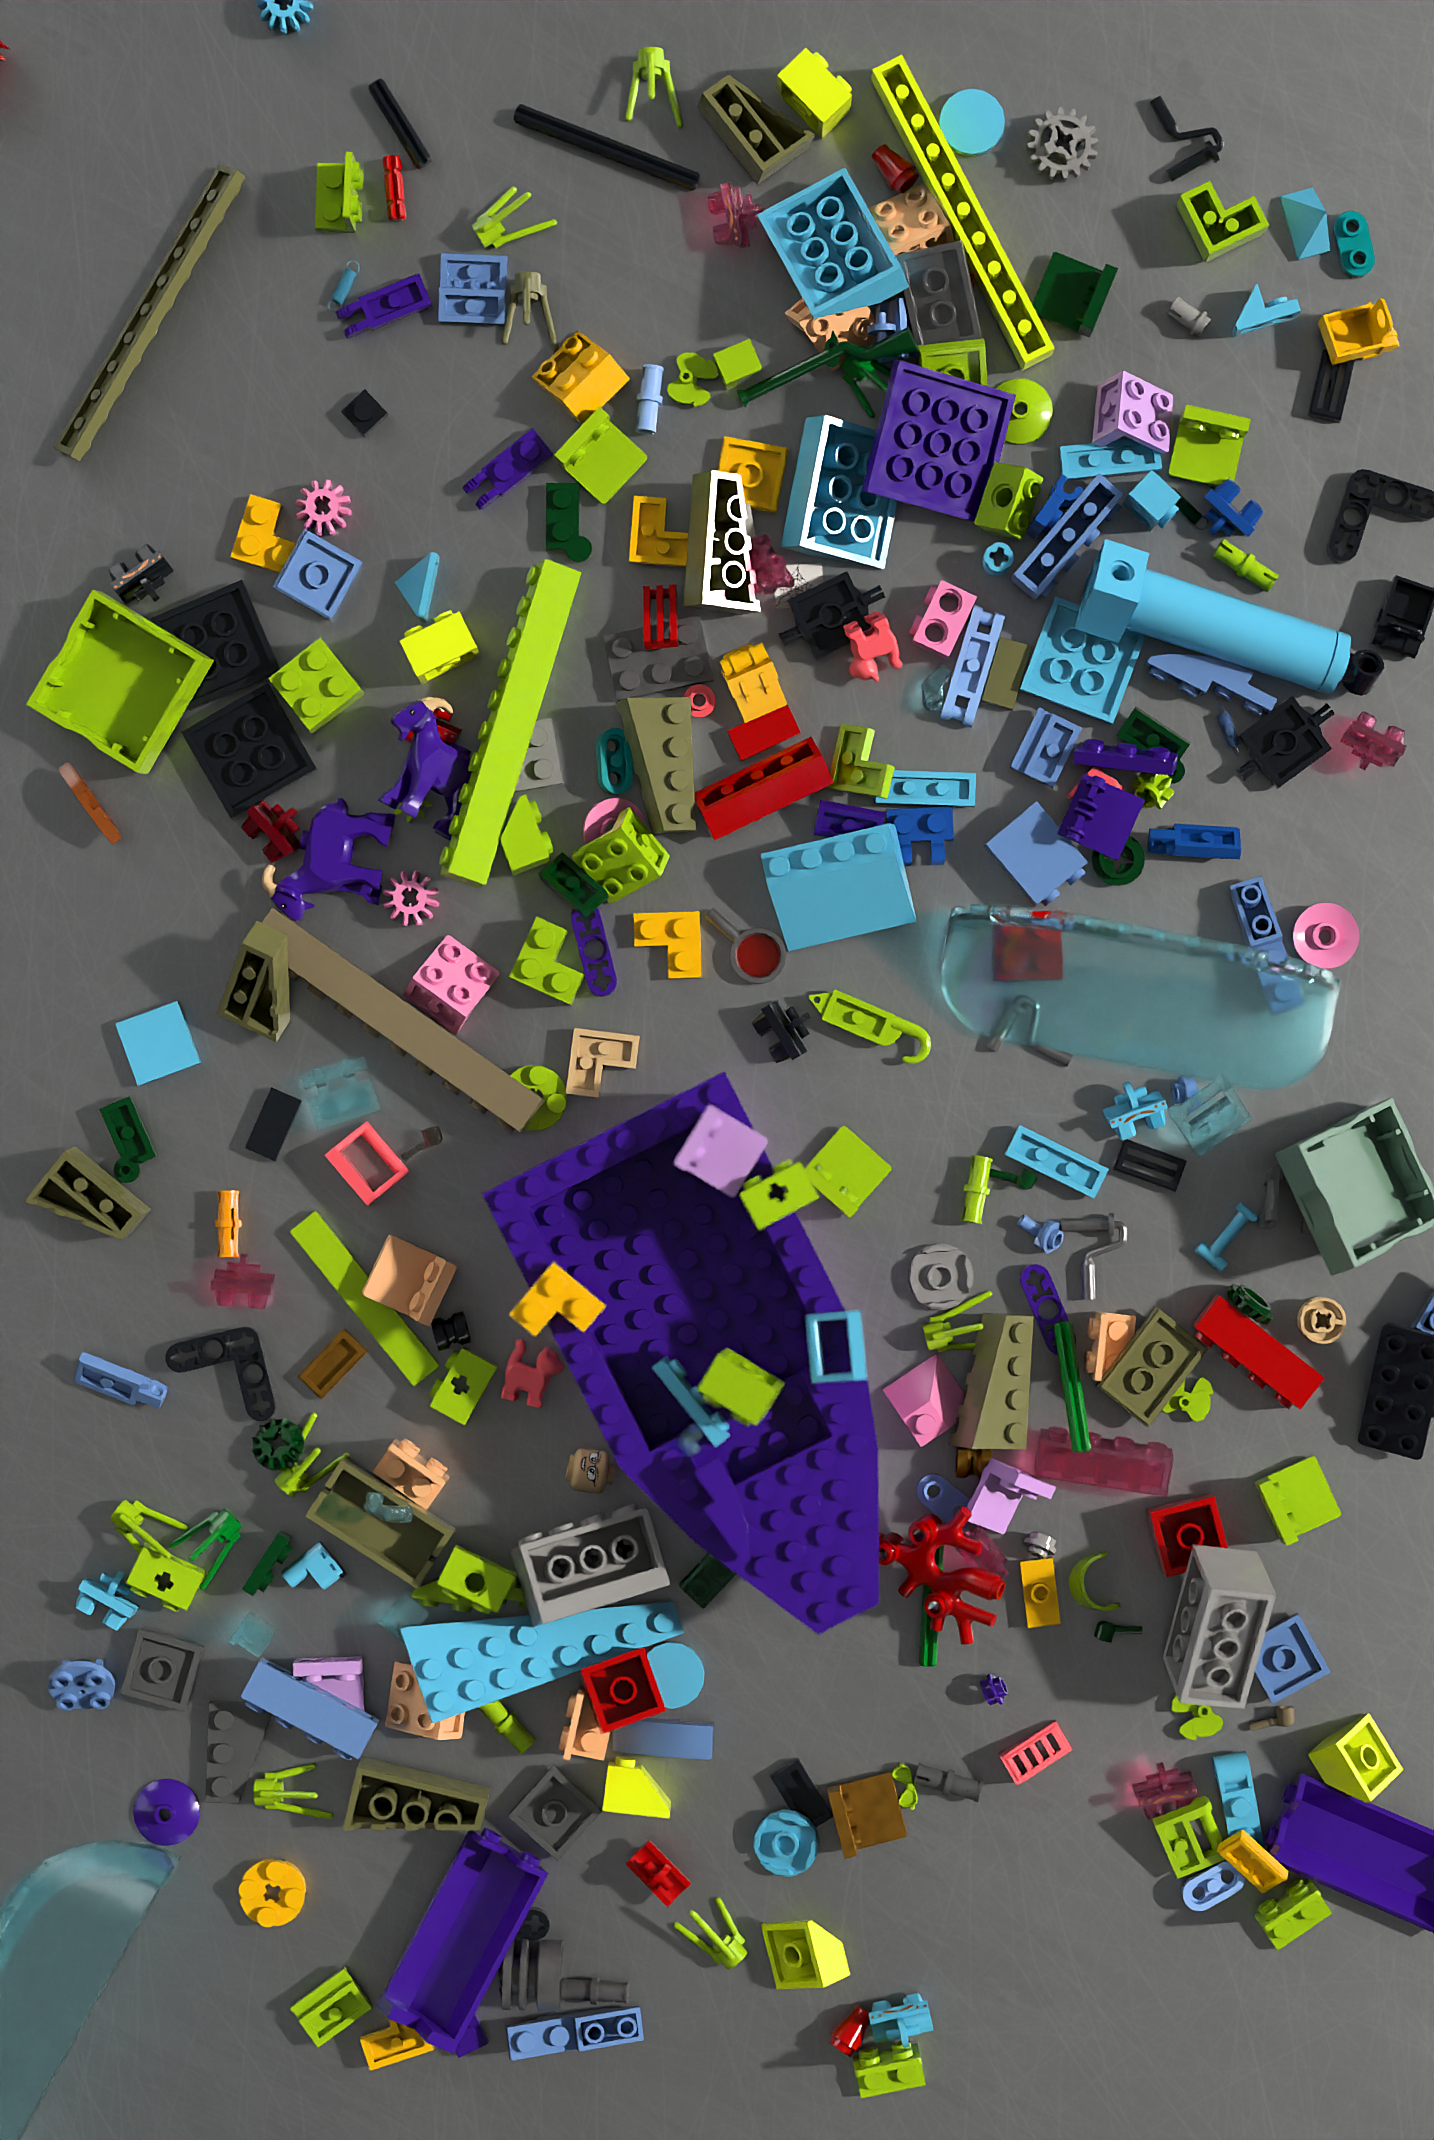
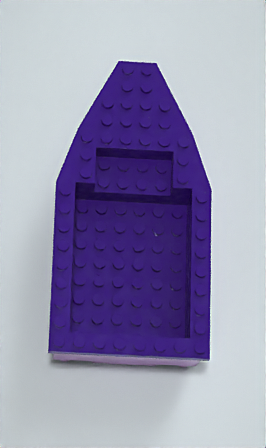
M724 1071L482 1193L529 1289L535 1285L551 1264L555 1262L606 1305L584 1332L558 1310L547 1324L618 1466L697 1545L808 1628L820 1634L879 1604L878 1446L868 1378L853 1381L811 1382L805 1315L845 1311L796 1212L793 1211L757 1230L739 1196V1193L744 1191L743 1186L740 1187L735 1197H730L688 1170L685 1171L673 1164L709 1105H713L754 1130ZM765 1150L762 1151L743 1183L758 1175L761 1176L762 1180H765L775 1174ZM775 1183L770 1185L772 1191L768 1192L769 1198H776L779 1202L783 1201L784 1197L782 1194L786 1193L783 1186L777 1187ZM847 1319L820 1321L824 1374L851 1372ZM726 1348H729L785 1382L765 1418L757 1425L750 1423L747 1426L740 1423L731 1416L733 1411L722 1404L720 1408H717L708 1402L705 1403L713 1414L716 1412L720 1413L730 1427L727 1429L730 1436L715 1447L653 1370L652 1367L663 1358L668 1357L671 1361L676 1359L687 1372L684 1378L693 1388L695 1385L700 1386L717 1355ZM716 1455L733 1481L745 1514L750 1561L745 1565L704 1510V1506L712 1501L713 1498L696 1476L695 1470Z

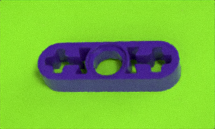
M596 908L592 912L595 913V918L590 921L592 930L599 928L600 935L591 934L580 939L579 933H586L583 922L576 921V917L580 916V914L573 909L571 912V922L587 985L593 994L601 997L608 996L616 989L617 977L600 912ZM590 940L600 941L604 947L601 957L597 959L588 958L584 952L586 943ZM608 960L609 966H602L605 977L611 976L612 982L607 984V990L601 991L599 986H593V981L598 976L595 968L591 971L588 970V964L596 965Z
M1031 1264L1022 1270L1020 1284L1046 1347L1050 1352L1058 1355L1057 1346H1053L1051 1342L1056 1339L1055 1333L1052 1328L1046 1332L1044 1325L1055 1324L1061 1318L1063 1322H1069V1319L1048 1270L1041 1265ZM1031 1270H1034L1037 1274L1042 1273L1044 1275V1279L1040 1281L1042 1290L1045 1291L1050 1288L1052 1294L1042 1295L1033 1301L1031 1295L1038 1294L1033 1284L1027 1285L1026 1280L1030 1278L1029 1272ZM1045 1300H1051L1057 1306V1313L1052 1319H1043L1039 1315V1305Z

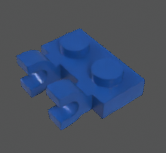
M1062 474L1051 488L1049 498L1029 524L1025 534L1034 540L1041 532L1047 535L1063 514L1059 509L1069 508L1084 489L1078 486L1073 493H1066L1063 490V484L1066 482L1067 477Z
M952 807L886 809V824H894L896 827L904 866H911V843L930 842L931 865H944V842L954 840Z

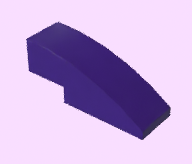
M716 1455L695 1470L696 1476L713 1498L712 1501L704 1506V1510L745 1565L750 1561L749 1537L745 1514L733 1481Z

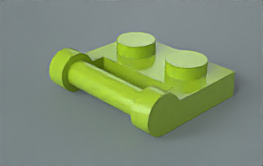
M1206 1796L1197 1797L1189 1805L1153 1819L1177 1879L1225 1860L1217 1852L1218 1844L1223 1840L1211 1814L1212 1805ZM1197 1818L1200 1819L1211 1846L1209 1850L1202 1852L1190 1824V1821Z

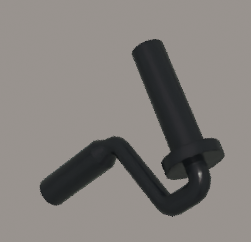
M1158 96L1150 101L1166 133L1171 135L1173 139L1184 140L1211 135L1216 143L1213 146L1210 140L1205 142L1206 148L1165 170L1171 182L1210 160H1213L1215 163L1220 161L1218 153L1223 149L1224 141L1216 128L1209 127L1179 133L1178 125L1162 96Z

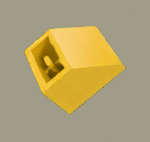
M578 330L571 337L567 338L562 346L548 360L543 362L539 370L532 376V379L565 412L581 424L599 406L602 408L630 379L608 352Z

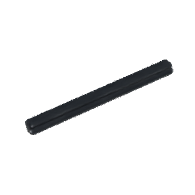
M519 104L515 110L513 118L515 123L685 189L694 191L698 186L700 180L698 172L523 104Z

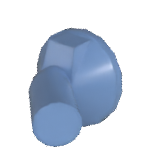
M1023 1214L1017 1222V1226L1036 1238L1034 1242L1036 1248L1044 1253H1051L1053 1250L1058 1249L1063 1241L1064 1234L1061 1224L1056 1221L1047 1220L1042 1227Z

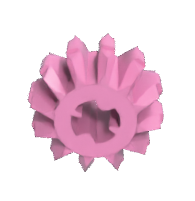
M316 480L312 481L314 489L312 493L306 488L301 489V493L307 500L298 499L295 502L297 507L304 509L296 514L297 519L306 520L303 527L308 531L316 525L315 533L317 536H322L324 527H327L331 536L335 535L333 527L335 523L341 528L346 527V523L340 516L349 517L352 515L350 509L343 507L348 505L351 499L349 496L340 497L344 490L341 485L336 486L331 491L332 482L330 480H325L323 489H320ZM326 501H329L330 512L324 514L322 511L321 515H318L317 505L320 502H323L325 505Z
M417 870L412 875V881H409L406 871H401L400 876L403 881L401 884L394 878L389 880L391 885L396 887L395 891L384 889L383 891L385 896L393 897L392 901H387L383 904L384 908L391 909L397 907L390 916L393 920L398 919L404 913L402 918L403 926L409 925L411 916H413L415 924L420 926L422 925V920L419 914L423 913L427 918L431 919L433 914L426 909L427 906H439L438 901L429 899V896L439 893L438 888L426 890L432 879L427 876L419 884L420 872ZM408 890L413 893V890L418 891L419 893L416 896L419 901L418 904L413 906L409 903V907H406L404 903L407 899L403 896Z

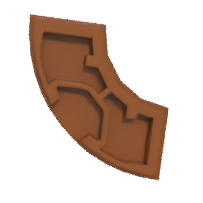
M67 762L58 768L72 792L110 843L113 845L120 840L121 833L114 821L74 767Z

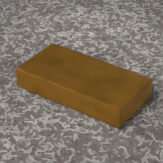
M344 1328L297 1377L320 1399H323L368 1350Z

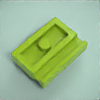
M345 1967L290 2007L292 2013L294 2012L300 2024L318 2048L373 2007Z

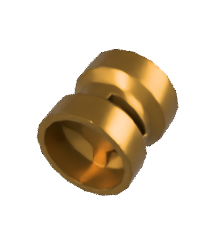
M957 1447L956 1478H967L969 1475H974L981 1479L982 1472L990 1461L991 1449Z

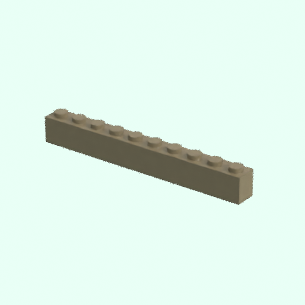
M272 907L262 923L287 935L289 977L295 981L300 976L310 983L307 988L309 991L324 1000L326 995L337 1002L334 1008L350 1019L353 1014L364 1021L361 1028L376 1038L380 1033L391 1040L388 1047L402 1057L408 1052L418 1059L415 1063L416 1067L429 1076L433 1072L439 1074L445 1079L442 1085L457 1096L460 1091H463L472 1098L468 1104L485 1115L488 1110L499 1117L495 1123L511 1134L515 1129L523 1133L545 1102L544 1099Z

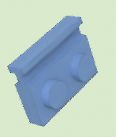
M1039 707L1009 768L1015 769L1053 789L1082 727Z

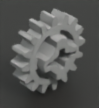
M1059 107L1056 116H1053L1047 110L1044 115L1045 121L1038 118L1035 120L1034 126L1037 130H1029L1027 137L1034 140L1027 143L1026 151L1034 152L1029 162L1030 164L1040 163L1037 171L1039 174L1048 170L1050 172L1049 180H1053L1056 174H1060L1062 182H1066L1068 173H1072L1077 179L1080 176V167L1086 171L1090 169L1091 164L1087 158H1096L1097 152L1091 148L1098 145L1099 138L1090 137L1096 128L1094 125L1085 126L1086 115L1080 119L1075 118L1076 109H1072L1069 115H1064L1063 108ZM1062 124L1072 126L1075 129L1064 127ZM1047 130L1050 141L1044 143V146L1041 147V137ZM1058 139H1060L1062 143H1069L1067 150H1065L1062 146L1056 147ZM1084 142L1083 154L1077 159L1075 148ZM1050 160H1055V161L1061 162L1062 165L1055 164V163L1051 162Z

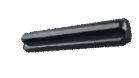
M383 79L375 80L368 86L375 102L415 167L421 169L431 162V156L385 81Z

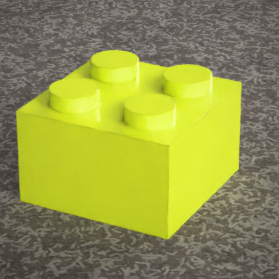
M805 48L777 75L776 93L823 139L850 113L852 94L850 92L852 89L841 76L838 75L835 78L827 70L829 65L818 52L812 54Z
M451 610L446 611L434 618V624L424 629L422 625L416 626L404 633L405 638L400 640L421 684L481 656L460 612L453 614Z

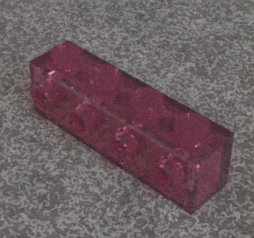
M1056 1426L1049 1427V1429H1040L1034 1465L1035 1477L1167 1497L1174 1460L1172 1448H1167V1445L1160 1442H1148L1147 1445L1134 1443V1440L1127 1437L1107 1439L1101 1438V1435L1089 1432L1090 1450L1084 1453H1074L1072 1451L1070 1433H1068L1067 1429Z

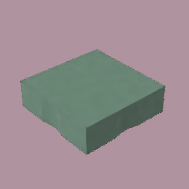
M1393 1098L1370 1105L1275 1153L1331 1276L1354 1269L1388 1251L1398 1241L1414 1237L1434 1226V1186L1417 1158L1412 1139Z

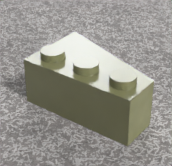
M727 75L702 93L698 109L758 185L809 149L815 134L808 129L803 130L788 119L789 116L782 111L777 112L762 101L763 98L730 75Z
M256 921L242 942L217 1015L276 1043L290 1022L287 935Z
M76 1146L62 1153L24 1201L54 1211L53 1213L62 1217L66 1216L83 1223L82 1225L120 1240L132 1234L151 1210V1208Z

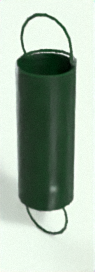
M1178 492L1177 494L1181 498L1176 503V506L1187 519L1196 525L1204 516Z

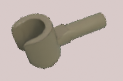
M1277 1706L1276 1717L1249 1723L1250 1730L1254 1731L1276 1725L1280 1727L1292 1725L1294 1722V1707Z

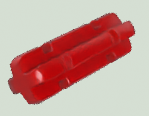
M398 155L384 156L383 170L386 172L384 175L386 201L389 203L387 206L388 219L390 221H401L406 218L405 206L402 204L405 201L402 173H399V171H402L401 159Z

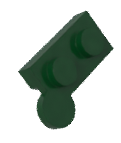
M546 483V551L566 550L569 559L581 563L588 560L591 556L592 546L587 538L579 536V483Z
M1135 706L1116 736L1127 743L1136 745L1137 749L1150 750L1152 747L1168 748L1170 753H1178L1177 767L1173 775L1168 776L1172 779L1171 784L1179 782L1185 774V765L1180 758L1191 742Z
M128 1096L99 1109L115 1147L121 1156L114 1165V1175L119 1181L124 1183L133 1182L139 1177L141 1171L140 1164L158 1157L133 1098Z

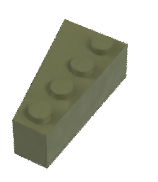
M690 697L625 698L615 702L618 714L621 713L626 742H629L634 760L632 764L635 775L638 774L642 788L641 796L652 834H684L695 831Z

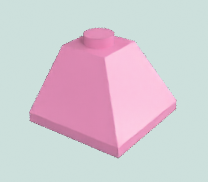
M938 1353L882 1389L921 1447L960 1420L956 1416L959 1404H964L966 1396Z

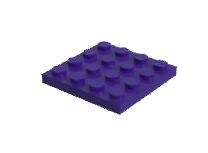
M894 360L862 491L974 523L993 464L1000 461L1016 395L904 361Z

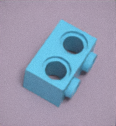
M1151 470L1128 494L1122 505L1152 531L1157 524L1163 528L1174 517L1175 513L1179 510L1176 503L1181 496Z

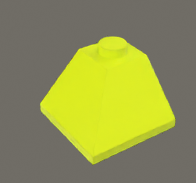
M1369 1713L1325 1738L1308 1754L1314 1767L1326 1784L1365 1803L1371 1802L1403 1771L1402 1766Z
M616 1757L615 1761H609L603 1811L670 1819V1799L642 1764H635L636 1759L630 1757Z
M814 1921L761 1924L776 1989L824 1988L850 1975L842 1942Z

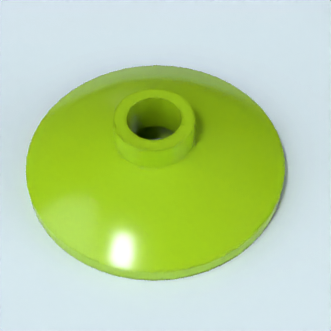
M1022 378L1008 380L996 388L1016 395L1005 441L1021 445L1039 439L1047 431L1053 415L1052 402L1044 388L1034 381ZM1017 404H1023L1026 406L1027 412L1019 415L1015 412L1014 407Z

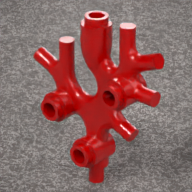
M961 1507L955 1516L945 1524H942L940 1518L934 1514L923 1515L909 1526L908 1535L912 1544H906L904 1538L898 1533L890 1532L885 1535L879 1532V1564L889 1565L896 1561L905 1567L908 1574L905 1581L898 1588L899 1594L908 1598L919 1585H926L933 1591L924 1600V1609L932 1617L930 1623L932 1630L942 1631L946 1616L952 1615L958 1625L960 1643L967 1645L974 1642L971 1626L973 1621L989 1627L994 1626L997 1615L965 1603L961 1598V1593L967 1591L989 1601L993 1599L999 1600L1005 1590V1581L1000 1580L1001 1577L997 1574L975 1567L945 1572L939 1569L934 1560L936 1550L943 1545L954 1546L977 1556L980 1554L983 1543L970 1539L962 1533V1527L972 1516L968 1508Z

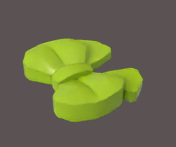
M682 353L676 360L680 373L678 379L668 385V396L679 404L691 405L694 403V407L697 408L705 405L711 398L708 391L696 385L697 378L716 379L718 377L717 367L712 359L706 362L705 358L696 353Z
M1202 1377L1198 1379L1191 1393L1184 1391V1380L1162 1409V1412L1171 1413L1179 1409L1186 1411L1194 1422L1204 1420L1210 1410L1211 1398L1209 1395L1213 1394L1212 1386L1209 1381Z
M1177 1694L1172 1700L1171 1710L1174 1712L1192 1711L1194 1718L1179 1727V1732L1185 1738L1195 1741L1197 1736H1212L1222 1729V1718L1213 1713L1210 1706L1180 1703Z

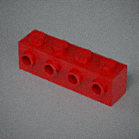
M809 737L695 792L694 796L700 814L715 841L783 807L789 806L793 802L820 791L822 788L833 784V780L821 752L813 738Z
M1219 1295L1213 1297L1192 1324V1327L1198 1331L1195 1334L1198 1340L1209 1348L1213 1344L1224 1351L1221 1357L1236 1369L1241 1364L1250 1371L1247 1376L1248 1379L1261 1389L1266 1385L1276 1392L1273 1398L1288 1410L1292 1405L1301 1410L1325 1379Z

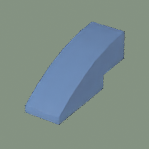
M647 1718L613 1731V1751L712 1760V1722L680 1721V1719Z

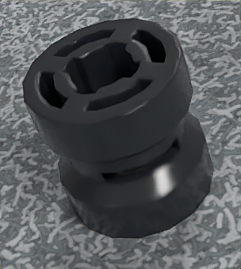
M463 1311L453 1313L448 1320L442 1317L432 1320L431 1326L438 1351L449 1349L453 1342L460 1345L471 1343L470 1332Z

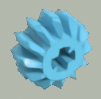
M284 0L256 1L257 7L262 10L259 14L260 20L268 21V28L271 31L280 25V31L284 35L287 34L288 26L291 25L295 32H299L298 21L308 23L310 19L305 12L313 10L312 2L307 0H289L291 7L287 5V10H281L279 4L283 6L282 1Z

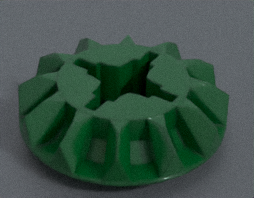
M1130 835L1123 848L1122 857L1127 858L1132 863L1121 864L1117 874L1115 873L1114 863L1109 861V859H1104L1106 855L1094 850L1091 855L1093 870L1101 881L1113 886L1127 885L1133 882L1141 874L1145 863L1144 851L1140 843Z
M1232 1284L1227 1292L1228 1297L1240 1311L1257 1323L1268 1325L1274 1318L1271 1313L1272 1308L1260 1295L1243 1284L1240 1286Z
M271 1418L270 1422L265 1425H259V1431L256 1436L252 1437L253 1450L251 1451L258 1463L263 1467L275 1471L284 1470L294 1465L301 1457L305 1444L304 1436L300 1428L286 1418L278 1420ZM281 1434V1439L288 1446H278L277 1450L274 1451V1448L267 1441L277 1440Z

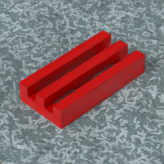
M671 584L666 589H663V585H656V589L651 590L650 586H643L645 649L678 647L676 584ZM656 598L657 639L652 640L651 599ZM664 598H670V638L664 639Z

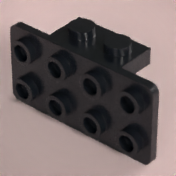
M1388 1322L1384 1324L1381 1330L1358 1441L1364 1446L1419 1460L1424 1455L1429 1429L1434 1421V1334Z

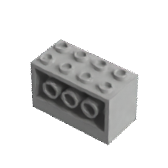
M636 1504L629 1505L611 1512L612 1518L606 1519L605 1513L580 1521L581 1527L574 1529L573 1523L548 1531L550 1536L542 1538L540 1532L517 1540L518 1547L510 1550L533 1627L670 1585L647 1507L638 1510ZM617 1545L623 1549L624 1554L622 1558L616 1554L615 1549ZM585 1554L592 1559L590 1568L584 1563L583 1558H585ZM554 1563L561 1570L559 1578L552 1573L551 1568L554 1567Z
M1193 1545L1163 1655L1180 1703L1245 1708L1276 1598V1593L1257 1551Z

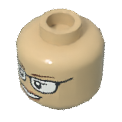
M580 1448L575 1452V1455H569L565 1480L570 1481L571 1488L575 1491L600 1494L604 1491L606 1484H613L615 1465L609 1464L607 1452Z

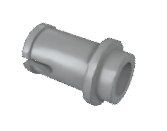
M1181 297L1175 300L1170 308L1171 310L1167 313V315L1189 328L1192 335L1196 333L1200 336L1211 321L1207 317V312L1204 311L1202 314L1183 301Z

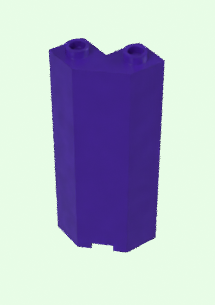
M1303 1773L1299 1775L1294 1784L1288 1783L1282 1796L1284 1803L1273 1827H1269L1264 1837L1263 1845L1267 1846L1266 1851L1291 1872L1434 1933V1830L1370 1802L1365 1803Z
M484 1828L482 1832H467L376 2004L387 2019L414 2029L426 2043L453 2054L548 1876V1873L539 1865L541 1860L526 1851L521 1853L500 1841L502 1837L488 1828Z

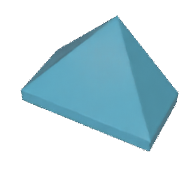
M1309 188L1281 196L1280 200L1297 261L1330 252L1326 210L1314 189Z
M430 552L394 582L418 619L422 622H427L440 559L438 553Z

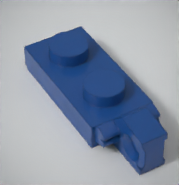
M1175 823L1174 827L1169 829L1150 828L1147 840L1148 852L1187 857L1240 859V829L1238 827Z

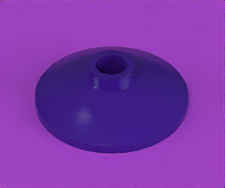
M160 1779L148 1784L139 1793L134 1804V1821L139 1832L148 1841L163 1846L175 1845L186 1840L196 1829L200 1818V1805L195 1793L183 1782L174 1779ZM163 1808L168 1809L171 1813V1818L163 1820L159 1815V1811Z

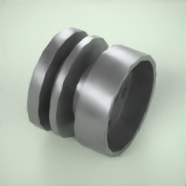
M514 1938L499 1967L498 1991L502 1999L503 2010H511L513 1995H519V2010L524 2011L528 1995H534L538 2011L560 2012L563 1940L541 1939L537 1954H530L528 1939H523L521 1954H515Z

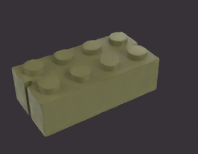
M344 1457L325 1484L331 1491L324 1488L305 1517L418 1589L436 1561L431 1555L438 1558L456 1529Z

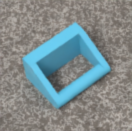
M858 1309L806 1314L811 1382L867 1379L861 1311ZM847 1319L851 1372L824 1374L820 1321Z

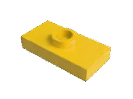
M1046 1557V1559L1038 1558L1019 1561L1027 1627L1061 1624L1053 1558Z
M1243 1829L1218 1844L1217 1852L1262 1894L1285 1881L1288 1877V1870Z

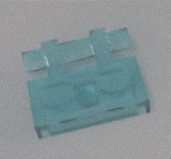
M364 1056L351 1060V1058L341 1060V1064L324 1070L322 1067L313 1069L312 1074L301 1077L305 1090L317 1086L319 1092L318 1096L307 1099L317 1131L381 1110L371 1078L358 1082L356 1077L357 1072L368 1069ZM342 1077L346 1078L348 1086L333 1091L329 1090L327 1082Z

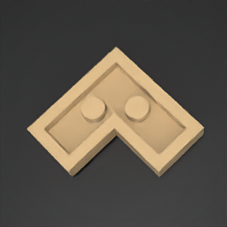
M574 1028L566 1094L599 1098L603 1065L636 1069L640 1036Z

